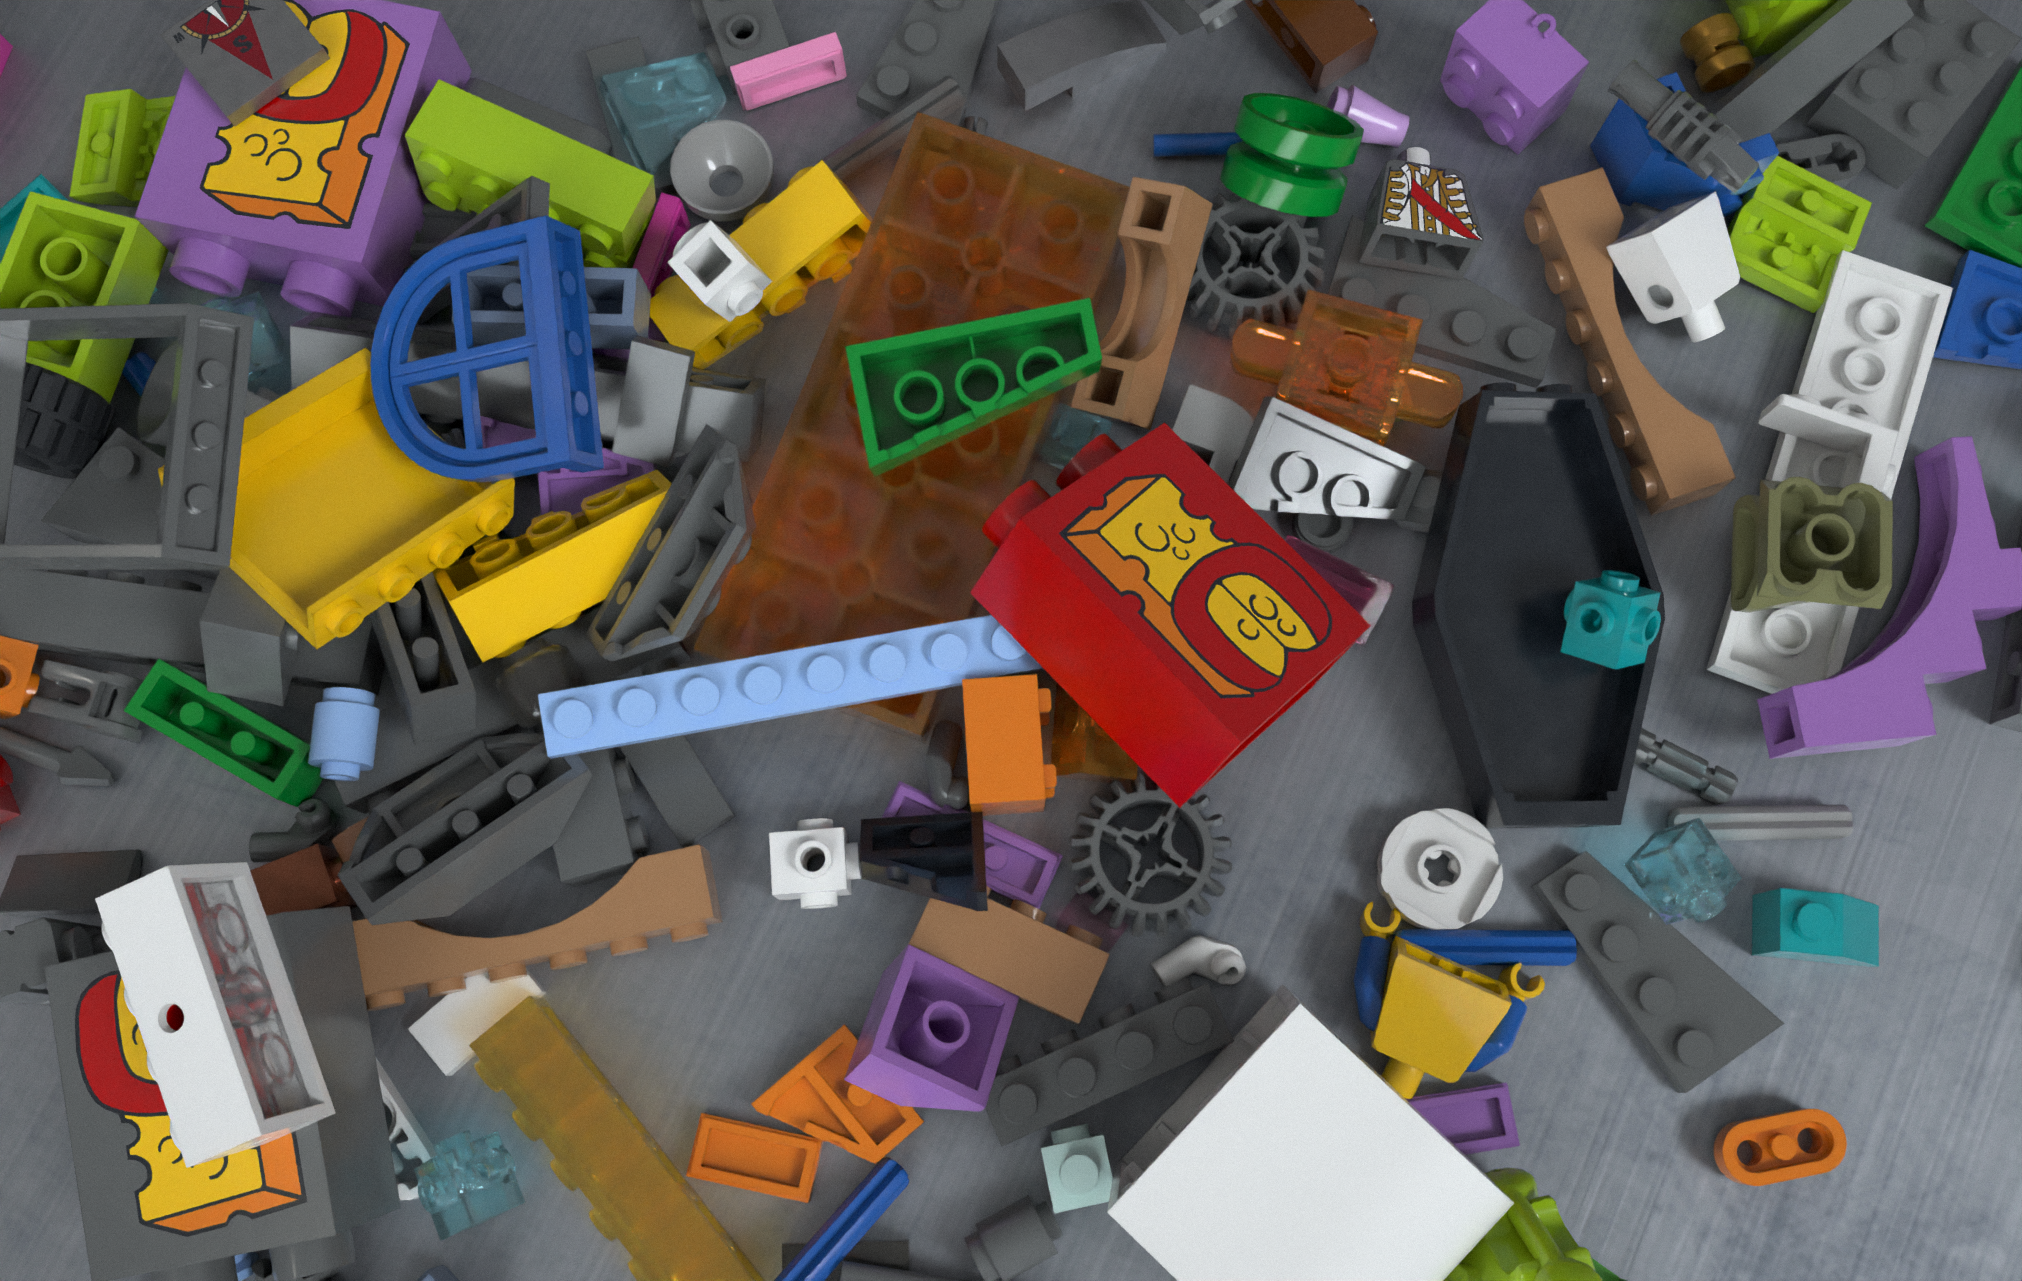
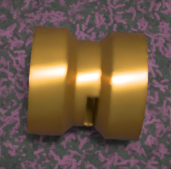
M1720 13L1700 21L1687 30L1680 39V45L1686 58L1695 61L1697 66L1695 78L1702 92L1709 93L1727 88L1746 77L1755 67V61L1749 48L1741 46L1737 39L1740 34V28L1734 15L1731 13Z

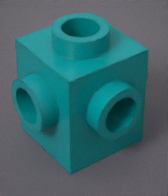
M1614 570L1602 571L1599 578L1576 581L1575 587L1569 594L1564 606V619L1567 624L1561 652L1615 670L1645 663L1648 646L1654 641L1660 628L1661 616L1659 611H1657L1661 592L1638 586L1640 581L1638 576Z

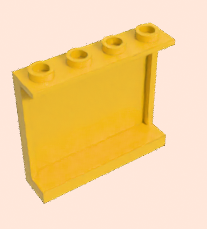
M366 347L244 418L229 567L316 650L335 637L341 638L352 633L359 627L367 615L386 602L392 603L402 599L411 591L417 581L436 568L443 569L452 565L462 555L464 549L485 535L493 536L506 527L514 514L515 480L513 478L500 480L492 484L491 482H470L445 477L419 466L396 445L383 425L376 407L371 383V352ZM165 465L158 468L161 487L163 485Z

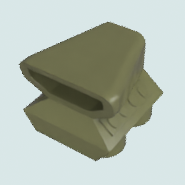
M1790 477L1784 481L1760 479V495L1749 494L1740 497L1733 508L1732 609L1736 612L1750 613L1808 602L1881 609L1892 587L1893 501L1883 492L1865 483H1853L1841 488L1817 485L1812 480L1804 477Z

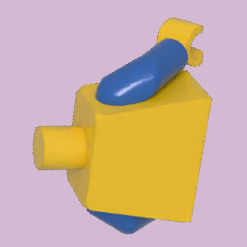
M1373 901L1368 903L1360 917V928L1366 937L1360 941L1353 982L1359 1020L1366 1028L1370 1029L1371 1047L1390 1057L1381 1076L1404 1098L1412 1099L1424 1073L1447 1083H1455L1464 1072H1476L1508 1053L1513 1046L1527 1013V1006L1524 1001L1540 995L1544 990L1545 982L1542 976L1532 977L1525 991L1519 987L1516 981L1517 972L1522 966L1520 962L1503 969L1497 981L1398 936L1395 937L1391 946L1386 939L1398 927L1401 920L1400 912L1394 908L1390 914L1389 926L1380 927L1370 917Z

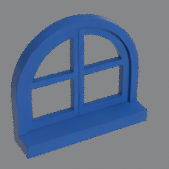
M545 215L449 240L433 248L418 259L403 274L387 298L377 322L371 349L370 367L374 400L382 423L396 445L419 466L445 477L470 482L500 481L560 468L582 473L604 469L580 231ZM519 260L526 336L474 347L467 273ZM450 283L457 351L407 362L410 341L419 317L430 300L444 286ZM529 360L536 438L483 448L476 372ZM459 376L466 449L452 446L443 441L427 427L416 410L409 387Z

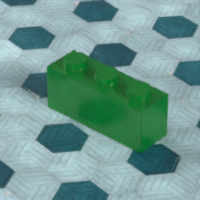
M159 658L124 709V712L273 798L295 807L311 799L324 779L320 777L321 768L308 764L310 742L228 695L208 692L207 683Z

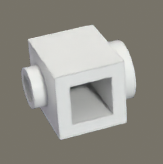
M711 220L699 224L685 233L677 242L673 251V257L667 262L706 306L729 322L736 316H741L751 311L760 302L763 290L772 282L744 249Z

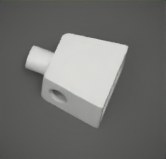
M1716 192L1669 207L1606 247L1612 261L1647 321L1656 324L1681 317L1691 342L1705 340L1725 329L1714 300L1739 284L1740 274Z

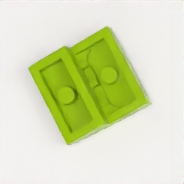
M132 89L86 94L69 197L79 202L138 207L176 96L146 99Z
M1777 156L1764 171V180L1744 195L1742 199L1743 205L1736 210L1727 231L1740 278L1814 313L1824 303L1837 255L1842 250L1851 252L1855 249L1872 202Z

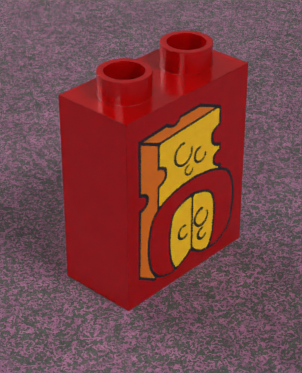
M1164 422L1123 450L1105 433L1094 438L1061 471L1055 483L1061 491L1052 497L1035 480H1030L1013 491L992 512L982 527V533L993 543L998 551L970 593L1168 797L1181 808L1308 693L1371 625Z

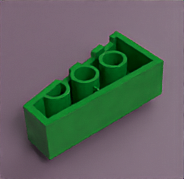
M1090 298L845 346L868 465L874 477L1099 372L1102 362Z

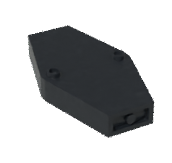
M1508 382L1486 384L1480 387L1479 393L1458 407L1412 599L1413 627L1476 820L1486 829L1582 828L1621 825L1665 621L1664 594L1596 393H1572V386L1568 384L1545 385L1538 387L1536 392L1517 391L1516 384ZM1614 570L1638 576L1640 578L1638 586L1661 592L1657 611H1659L1661 616L1660 628L1656 638L1648 646L1645 663L1615 670L1561 652L1567 624L1564 619V606L1569 594L1575 587L1576 581L1599 578L1602 571Z

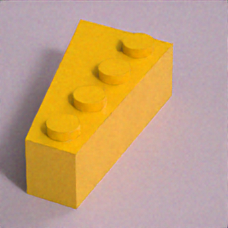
M821 160L814 167H806L797 172L790 179L787 189L771 202L762 203L749 211L744 217L743 224L729 235L772 280L763 290L760 302L751 311L744 315L736 316L729 322L706 306L679 275H674L664 280L656 288L655 296L650 301V317L669 344L695 351L693 367L704 370L762 332L764 323L761 319L769 314L780 316L785 313H791L806 303L805 296L807 295L808 288L828 278H831L834 284L853 272V267L849 261L869 248L875 256H878L893 245L857 197L828 165Z
M654 470L584 498L581 503L583 511L571 515L568 511H550L531 519V525L526 530V533L513 539L500 540L497 534L482 538L473 543L476 551L475 554L457 560L446 568H436L432 571L440 590L482 663L493 657L502 658L514 654L525 645L527 639L548 628L558 629L565 627L577 620L581 615V611L605 600L672 483L658 470Z

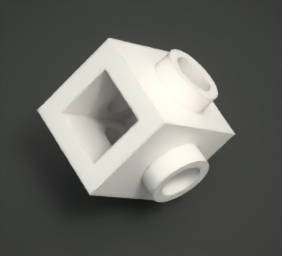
M816 818L800 820L796 822L797 831L769 833L772 895L778 900L800 899L802 909H817L838 906L837 896L852 895L851 880L861 879L860 845L859 842L849 843L848 833L843 827L833 828V819ZM819 856L825 857V863L822 868L817 871H809L810 863L814 858Z

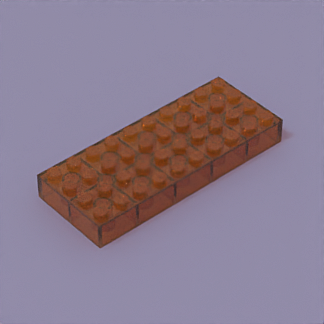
M917 112L752 510L756 528L751 535L752 541L749 551L740 563L732 567L722 584L720 600L714 611L707 616L694 646V649L710 662L720 663L976 617L980 603L970 592L998 551L993 543L982 533V527L1004 499L1030 480L1065 388L874 477L868 465L845 346L1090 298L1093 315H1095L1122 247L1117 233L1129 193V186ZM947 688L833 709L925 744Z

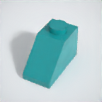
M1786 888L1752 895V956L1879 967V905L1845 894Z

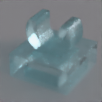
M1059 402L1038 451V461L1063 470L1069 461L1094 438L1104 433L1109 436L1113 422Z

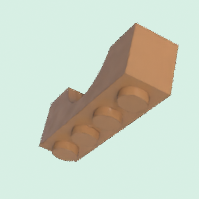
M1139 177L1132 178L1117 233L1123 246L1126 262L1125 287L1121 305L1111 329L1099 342L1102 355L1100 370L1077 382L1071 403L1072 408L1101 418L1151 430L1213 205L1188 187Z

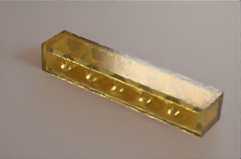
M529 995L469 1045L480 1059L474 1064V1067L481 1079L496 1093L503 1089L517 1107L512 1112V1117L518 1127L534 1142L541 1138L555 1156L550 1162V1166L558 1179L573 1192L580 1188L594 1208L588 1214L599 1232L611 1242L618 1238L633 1258L627 1264L637 1281H766L545 998Z

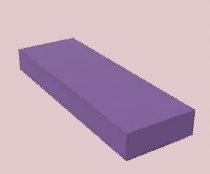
M899 781L882 818L966 813L967 811L957 810L945 804L942 809L935 804L929 794ZM983 819L987 886L991 888L992 892L1011 901L1017 899L1040 909L1063 855Z

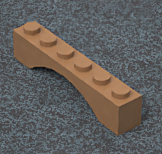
M1602 167L1540 186L1525 210L1524 226L1528 238L1533 244H1538L1546 263L1545 277L1550 290L1554 294H1559L1567 313L1566 328L1569 337L1574 344H1580L1586 358L1589 385L1597 396L1602 397L1610 416L1608 427L1611 438L1617 447L1623 448L1631 466L1630 481L1633 491L1641 501L1646 502L1652 516L1714 496L1736 477L1714 425L1685 408L1658 384L1640 362L1624 332L1615 302L1614 262L1606 248L1617 240L1624 216Z
M699 844L638 858L622 879L592 905L560 923L526 934L495 938L456 936L439 931L419 920L371 925L367 919H362L352 923L367 1011H374L403 1005L406 1003L404 993L426 988L428 997H438L466 990L465 979L475 975L488 973L490 983H500L526 977V966L549 961L551 970L585 964L588 962L587 952L610 947L611 956L640 952L648 949L647 939L671 934L673 943L702 938L709 935L707 925L723 921L710 852Z

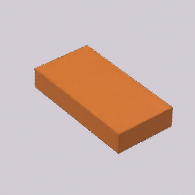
M701 1113L686 1176L809 1203L824 1141L809 1135L709 1113Z

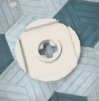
M1450 808L1421 811L1400 821L1385 837L1377 859V888L1380 894L1386 898L1391 909L1396 908L1400 912L1401 918L1409 924L1421 929L1456 930L1482 918L1493 906L1502 887V864L1498 862V854L1493 847L1496 843L1490 832L1472 816ZM1443 854L1450 859L1447 868L1455 874L1454 879L1451 883L1442 880L1435 885L1428 880L1429 871L1424 868L1426 858L1436 860Z

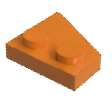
M844 1024L752 1102L751 1105L757 1112L776 1118L803 1130L802 1132L822 1141L830 1142L847 1150L849 1153L876 1164L925 1121L914 1107L899 1106L844 1080L858 1042V1038Z

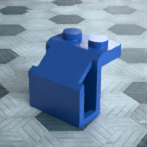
M1677 72L1657 79L1673 93L1677 90L1686 91ZM1621 99L1617 100L1590 144L1600 168L1603 167L1618 203L1632 206L1634 202L1666 210L1669 207L1716 192L1723 217L1730 215L1743 205L1741 199L1750 189L1764 180V171L1779 154L1770 133L1740 143L1739 145L1759 163V167L1749 180L1734 193L1710 175L1706 180L1702 179L1692 172L1686 163L1674 157L1670 150L1662 147L1657 139L1651 138L1648 135L1649 131L1645 128L1648 122Z

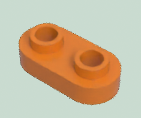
M1799 1108L1727 1124L1720 1130L1715 1139L1714 1158L1720 1171L1733 1182L1750 1186H1764L1822 1174L1835 1169L1845 1156L1847 1141L1841 1124L1831 1114L1819 1109ZM1803 1129L1808 1130L1812 1136V1146L1806 1152L1799 1147L1797 1141L1798 1134ZM1743 1141L1748 1142L1753 1151L1752 1158L1747 1164H1743L1737 1156V1148Z

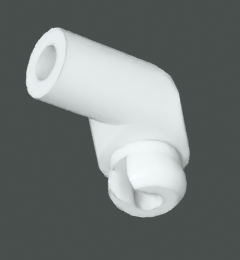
M1202 935L1191 937L1150 964L1164 987L1181 981L1192 973L1217 981L1222 985L1231 986L1239 983L1246 971L1245 961L1236 947Z

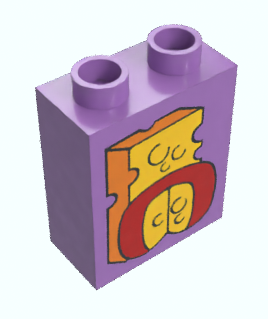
M284 0L324 48L330 59L237 126L230 122L190 71L185 68L135 218L174 255L169 269L170 273L191 287L214 295L238 297L242 293L246 278L282 285L280 293L282 298L306 312L351 317L356 301L384 306L391 291L403 276L404 269L414 261L410 256V248L416 230L421 232L424 223L423 207L426 203H431V201L423 193L405 133L438 79L463 90L472 70L440 11L384 0Z

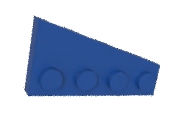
M1969 250L1958 260L1950 285L1953 288L1933 358L2022 369V268Z

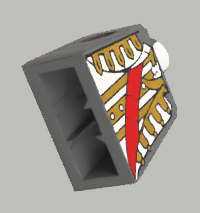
M1420 147L1408 148L1402 151L1397 159L1385 162L1369 195L1358 253V263L1462 280L1483 244V234L1466 177L1459 170L1432 166L1431 155L1426 149Z

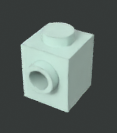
M1088 1123L1050 1131L1053 1143L1041 1145V1152L1054 1213L1109 1202L1113 1177L1102 1132L1090 1135Z

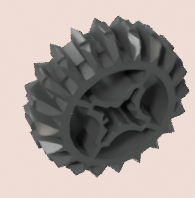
M1218 193L1213 198L1212 209L1186 301L1193 300L1190 305L1189 314L1192 319L1208 314L1207 329L1210 333L1218 329L1221 323L1228 325V336L1231 341L1238 337L1241 328H1247L1250 337L1255 342L1261 338L1263 326H1266L1277 337L1284 330L1285 320L1296 325L1303 317V308L1312 307L1317 299L1318 294L1315 289L1321 287L1325 277L1324 270L1319 268L1324 262L1325 251L1324 248L1315 246L1319 238L1318 228H1303L1307 216L1290 215L1263 207L1237 194L1234 195L1233 203H1230L1221 193ZM1210 245L1218 252L1216 259L1222 265L1219 277L1214 281L1209 276L1203 261V253ZM1280 249L1286 255L1292 271V280L1287 285L1279 278L1280 270L1274 264L1276 254ZM1239 261H1243L1244 266H1246L1247 261L1253 264L1259 261L1258 267L1254 269L1252 264H1250L1249 268L1243 266L1237 268ZM1245 294L1252 296L1254 299L1242 298L1237 295Z
M1140 772L1134 773L1132 776L1131 787L1133 793L1127 794L1118 779L1112 780L1108 787L1114 801L1110 804L1102 795L1094 793L1090 797L1089 803L1099 816L1096 818L1083 812H1079L1076 816L1075 823L1082 829L1090 832L1089 836L1077 834L1069 837V847L1074 850L1086 851V857H1077L1068 862L1069 871L1075 873L1088 871L1089 878L1081 880L1075 886V891L1080 896L1096 889L1100 896L1092 902L1089 912L1092 915H1097L1108 903L1116 909L1108 924L1114 930L1118 929L1124 916L1128 915L1134 917L1131 927L1132 936L1141 937L1143 935L1146 919H1153L1154 931L1157 937H1165L1168 935L1169 929L1168 916H1173L1177 926L1182 931H1185L1192 926L1186 907L1190 906L1197 914L1205 917L1211 912V907L1200 895L1202 891L1215 897H1221L1225 891V887L1219 881L1210 877L1211 873L1222 875L1228 874L1232 870L1231 862L1225 859L1214 858V852H1223L1232 846L1231 838L1225 836L1212 838L1210 834L1211 831L1219 828L1225 820L1222 814L1212 815L1206 820L1201 817L1199 813L1210 802V798L1206 794L1199 796L1193 805L1186 802L1179 808L1155 782L1153 790H1146L1145 778ZM1146 807L1162 810L1155 824L1145 831L1137 832L1126 827L1120 829L1110 824L1119 815L1133 809ZM1178 819L1187 826L1194 837L1198 849V869L1187 864L1188 859L1178 854L1172 846L1171 836ZM1159 829H1163L1164 833L1158 843L1160 845L1158 856L1165 860L1164 866L1159 868L1156 862H1154L1151 870L1146 868L1140 880L1136 881L1135 876L1141 866L1138 864L1141 854L1133 849L1134 846L1140 842L1145 848L1148 840L1153 841ZM1100 840L1112 845L1113 850L1122 855L1128 864V876L1120 892L1112 886L1102 869L1099 855ZM1163 877L1173 882L1179 880L1190 886L1184 894L1168 902L1158 904L1137 902L1145 884L1153 878Z

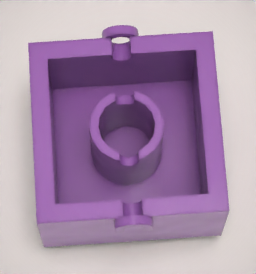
M1489 0L1456 30L1440 82L1443 84L1445 93L1454 104L1461 108L1467 107L1483 122L1484 130L1494 142L1502 146L1507 145L1518 155L1566 111L1589 61L1555 30L1556 20L1550 14L1538 15L1523 0ZM1542 22L1549 24V28L1545 32L1538 30Z

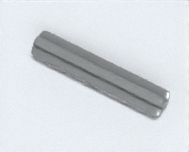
M1846 805L1677 807L1668 813L1669 835L1675 841L1841 839L1850 836L1853 832L1852 812Z

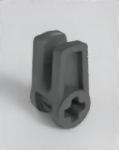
M44 660L41 675L45 679L53 681L56 685L73 692L78 689L89 691L90 699L86 704L80 705L64 697L52 699L38 695L30 699L26 711L48 719L81 726L84 729L113 738L140 743L143 731L138 729L140 720L124 712V709L144 680L106 670L99 672Z

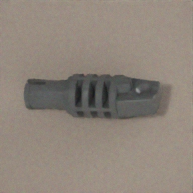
M1636 60L1631 61L1610 85L1608 92L1616 95L1648 122L1645 127L1649 131L1648 135L1654 140L1657 139L1662 147L1670 150L1674 157L1686 163L1687 167L1702 179L1706 180L1710 175L1735 193L1758 169L1759 163L1739 145L1743 139L1726 123H1721L1715 114H1710L1705 109L1706 107L1700 102L1697 103L1693 100V96L1687 91L1677 90L1675 93L1670 91L1642 68Z

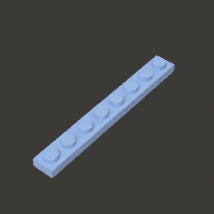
M992 615L542 693L538 694L547 756L552 759L962 685V679L1016 676L1043 671L1044 668Z

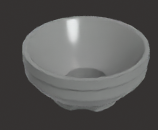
M714 120L702 123L691 129L681 138L671 158L670 174L677 194L692 212L705 219L732 221L745 217L754 207L764 203L774 181V162L769 146L755 129L733 120ZM723 172H735L743 178L742 188L736 194L729 197L719 196L711 189L715 177Z

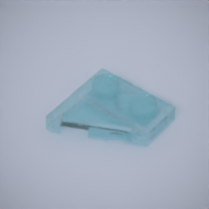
M705 52L603 75L599 86L600 92L636 167L651 175L657 173L659 165L674 151L683 136L691 129L716 118L723 111L727 100Z

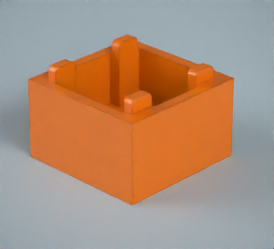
M1037 674L962 679L971 812H983V816L1044 812L1045 801L1047 798L1054 797L1057 785L1056 767L1053 764H1043L1041 726H1047L1050 722L1049 712L1052 707L1050 690L1047 688L1038 689Z

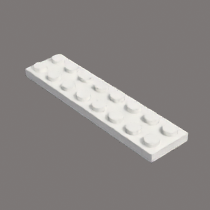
M1842 250L1837 255L1824 303L1817 310L1792 394H1803L1813 397L1820 402L1821 406L1844 414L1861 413L1869 415L1878 421V425L1898 431L1890 464L1895 465L1896 473L1892 486L1886 494L1891 499L1953 288ZM1780 431L1765 480L1784 481L1790 477H1804L1812 480L1817 485L1838 487L1847 453ZM1730 591L1706 670L1771 694L1791 686L1826 679L1836 674L1842 668L1859 607L1808 602L1750 613L1736 612L1731 607Z

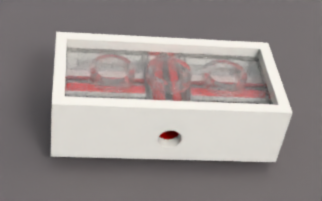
M247 862L168 865L95 899L103 921L102 934L104 940L114 953L125 985L124 998L126 1005L136 1018L147 1050V1067L152 1078L159 1085L170 1118V1134L174 1144L182 1153L186 1168L269 1143L336 1113Z

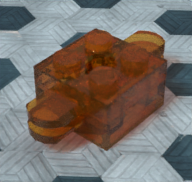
M1308 289L1296 330L1260 320L1248 319L1237 328L1233 335L1230 363L1235 374L1278 386L1275 398L1383 447L1386 446L1395 418L1434 429H1441L1452 421L1463 398V385L1457 374L1412 361L1423 322L1422 319ZM1335 385H1338V386H1340V387L1350 388V389L1339 388V387H1337V386H1335Z

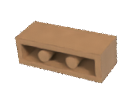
M988 886V911H975L940 900L929 899L909 945L1019 996V999L1080 1026L1109 960L1110 954L1099 949L1103 941L1102 938L1071 924L1066 933L1043 924L1047 914L1036 907L1013 899L1010 908L988 899L991 888Z

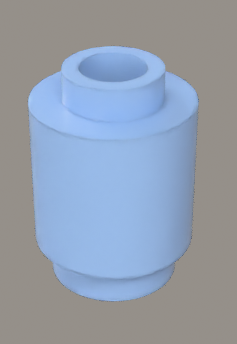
M332 687L323 690L322 702L315 704L308 764L321 768L320 777L336 781L359 780L360 771L373 769L380 710L374 707V693L346 687Z

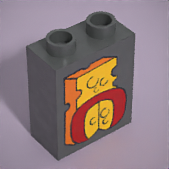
M350 906L281 912L266 916L336 1113L269 1143L186 1168L181 1151L172 1140L170 1118L159 1085L152 1078L148 1070L147 1050L136 1018L126 1005L124 998L125 985L113 951L44 966L91 1281H110L150 1273L151 1281H238L234 1256L269 1249L274 1281L306 1277L332 1270L357 1260L352 1228L401 1208ZM247 920L234 923L298 1103L303 1079Z

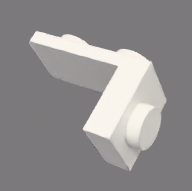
M1781 394L1761 411L1758 422L1760 425L1847 453L1838 487L1844 488L1853 483H1865L1872 485L1885 495L1888 493L1896 473V467L1890 464L1898 431L1878 425V421L1875 418L1866 414H1844L1823 407L1817 399L1803 394Z

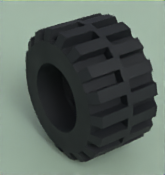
M26 362L14 465L51 476L69 479L76 478L102 447L114 417L115 409L92 389L56 372Z

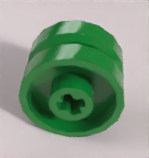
M1274 93L1244 95L1234 126L1235 132L1243 142L1232 144L1228 148L1219 178L1224 186L1246 200L1284 213L1308 217H1328L1338 213L1348 178L1339 168L1354 164L1364 129L1355 120L1341 112L1297 97Z

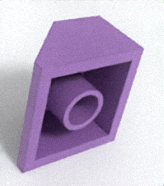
M908 944L881 975L844 1080L899 1106L981 1112L986 1108L1019 996Z

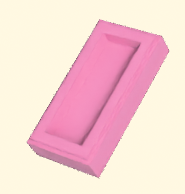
M836 32L730 66L743 111L770 104L847 77L843 50Z

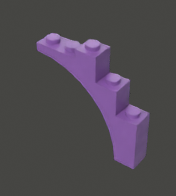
M1972 436L1951 437L1914 457L1920 495L1919 542L1910 580L1891 620L1867 650L1836 674L1826 679L1791 686L1757 699L1770 759L1896 747L1937 735L1933 721V706L1927 695L1925 684L1949 682L1986 669L1982 652V640L1977 632L1975 622L1995 620L2022 610L2021 548H1999L1995 521L1991 515L1982 479V469L1977 458Z

